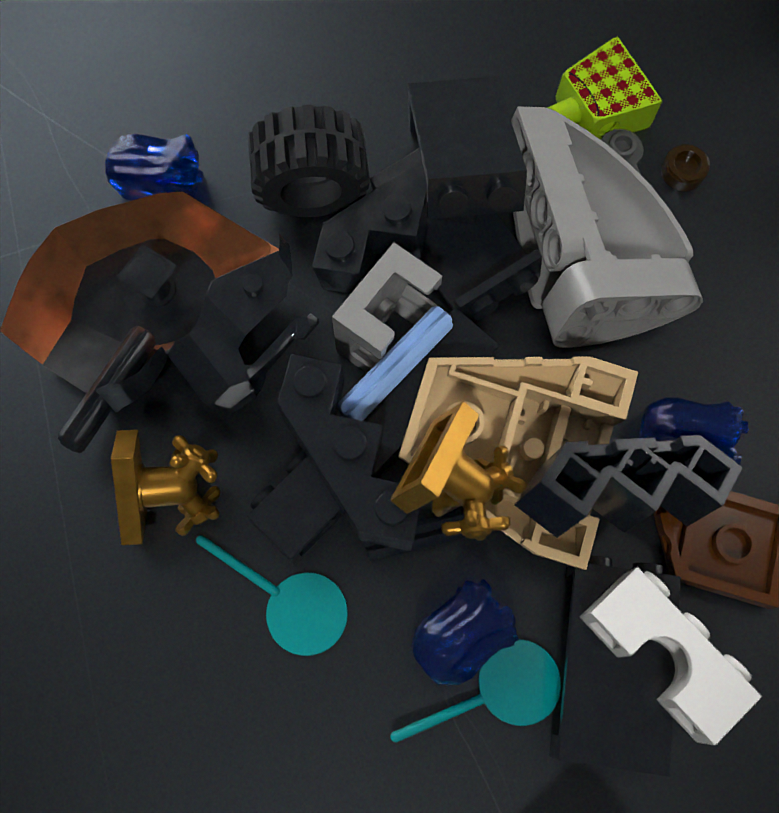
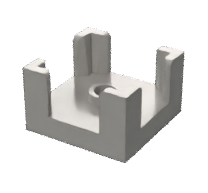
M393 242L332 316L336 352L367 374L385 355L387 347L394 339V330L385 324L393 311L415 325L431 307L437 306L433 301L408 285V283L422 293L429 295L441 285L442 275Z

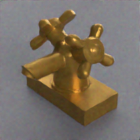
M463 401L432 421L390 501L408 514L433 500L432 512L437 517L460 506H464V519L458 522L442 523L443 534L452 536L461 533L467 538H475L482 541L492 530L504 531L511 525L510 517H486V504L490 500L493 505H497L503 500L504 489L510 488L515 493H521L526 490L527 485L524 480L514 477L512 467L506 462L509 451L505 445H500L494 449V461L490 463L483 458L473 460L463 451V447L479 417V414Z
M118 430L111 455L121 545L143 544L147 518L146 507L179 505L177 509L185 515V518L176 526L175 531L181 536L187 535L193 525L202 524L208 519H217L220 512L212 503L219 498L220 489L217 486H212L201 498L197 493L198 484L195 477L199 472L206 481L210 483L215 482L217 472L208 464L214 463L217 460L218 452L214 449L206 451L201 446L195 444L190 445L184 436L177 435L172 441L176 449L171 455L170 467H145L141 460L139 431Z

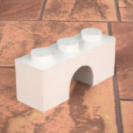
M638 567L624 573L579 617L617 658L631 656L647 640L656 641L667 648L674 660L675 675L671 685L657 699L658 702L697 743L716 745L762 697L750 685L749 681L752 679L750 673L732 656L727 654L723 656L707 640L710 637V633L696 617L687 612L682 614L668 599L670 596L668 588L658 577L648 571L643 573Z

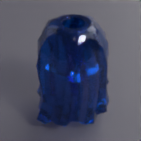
M140 134L123 135L112 144L105 160L107 181L122 198L129 201L155 194L184 192L194 198L198 189L194 184L196 182H203L204 179L203 171L199 169V153L195 149L191 136L187 134L175 139H161Z
M664 397L650 403L646 407L640 425L639 437H655L656 441L676 440L680 436L701 435L740 465L742 454H738L734 447L740 440L741 434L748 433L749 425L747 421L741 419L743 418V409L733 406L728 401L720 404H701L679 397Z
M481 579L478 583L467 580L463 587L458 586L455 595L427 616L415 629L411 645L413 657L434 683L439 685H460L472 679L494 654L501 649L514 646V643L519 640L517 630L514 627L516 619L513 610L508 605L499 610L500 604L491 598L492 587L484 579Z

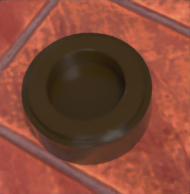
M689 144L675 146L668 152L661 166V174L664 181L671 188L678 191H692L698 188L706 178L710 169V162L707 155L700 148Z

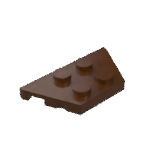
M730 491L722 507L688 527L661 506L653 513L669 575L681 576L680 583L763 608L774 609L779 607L778 504Z

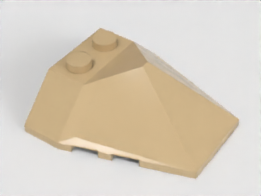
M590 356L573 357L572 359L525 357V359L495 360L494 357L429 358L398 457L407 464H410L432 421L464 401L479 414V417L463 447V451L473 460L483 458L490 463L494 461V449L500 445H505L509 451L506 462L512 467L514 477L524 480L526 485H528L539 467L566 442L588 441V445L609 444L613 427L627 418L638 372ZM506 488L503 490V500L499 504L493 505L490 500L486 504V517H510V527L502 532L534 555L587 570L600 520L590 516L591 510L586 518L556 538L514 505L522 492L515 493L510 488Z

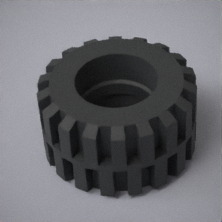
M313 105L291 106L283 108L280 112H272L264 116V120L257 121L253 126V131L249 132L251 189L254 199L257 203L263 204V208L269 211H276L278 214L285 216L318 217L340 212L366 195L370 181L364 129L361 128V123L356 118H350L349 113L343 110L335 111L333 107L324 105L321 107Z

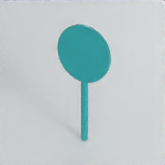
M197 536L196 543L271 595L266 610L267 626L273 639L283 649L296 655L311 656L328 650L340 639L346 627L348 610L343 593L333 581L316 573H300L285 579L278 586H275L205 536Z
M519 639L503 642L494 647L481 664L478 676L480 694L391 733L390 738L393 742H399L482 704H485L487 709L496 718L505 723L515 726H527L538 723L553 711L559 700L561 678L558 667L551 655L533 642Z

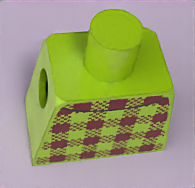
M617 36L563 73L556 94L557 103L547 108L560 113L601 140L606 133L612 130L624 129L633 133L650 127L663 100Z

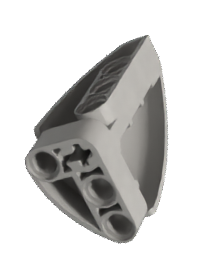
M518 106L511 122L527 168L524 211L513 212L518 243L527 255L536 249L542 255L539 280L528 290L532 306L537 309H543L554 345L559 348L582 347L627 338L670 323L699 308L703 298L689 265V261L693 257V248L684 230L653 187L610 146L560 113L545 107Z

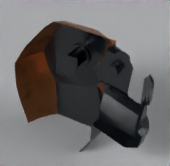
M173 192L155 194L98 209L55 227L32 255L18 280L0 332L42 365L87 393L131 328L140 326L155 335L156 345L138 372L118 384L101 386L96 389V392L113 408V411L117 413L121 408L135 402L149 391L169 357L201 401L209 408L235 412L257 398L269 369L295 339L305 340L319 324V319L312 314H309L307 317H296L253 365H244L238 350L244 337L287 296L288 283L293 276L290 245L279 234L280 243L278 249L188 194Z

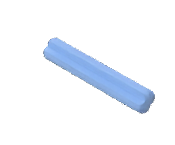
M439 306L431 307L338 402L337 408L340 414L346 418L363 421L452 329L451 316Z

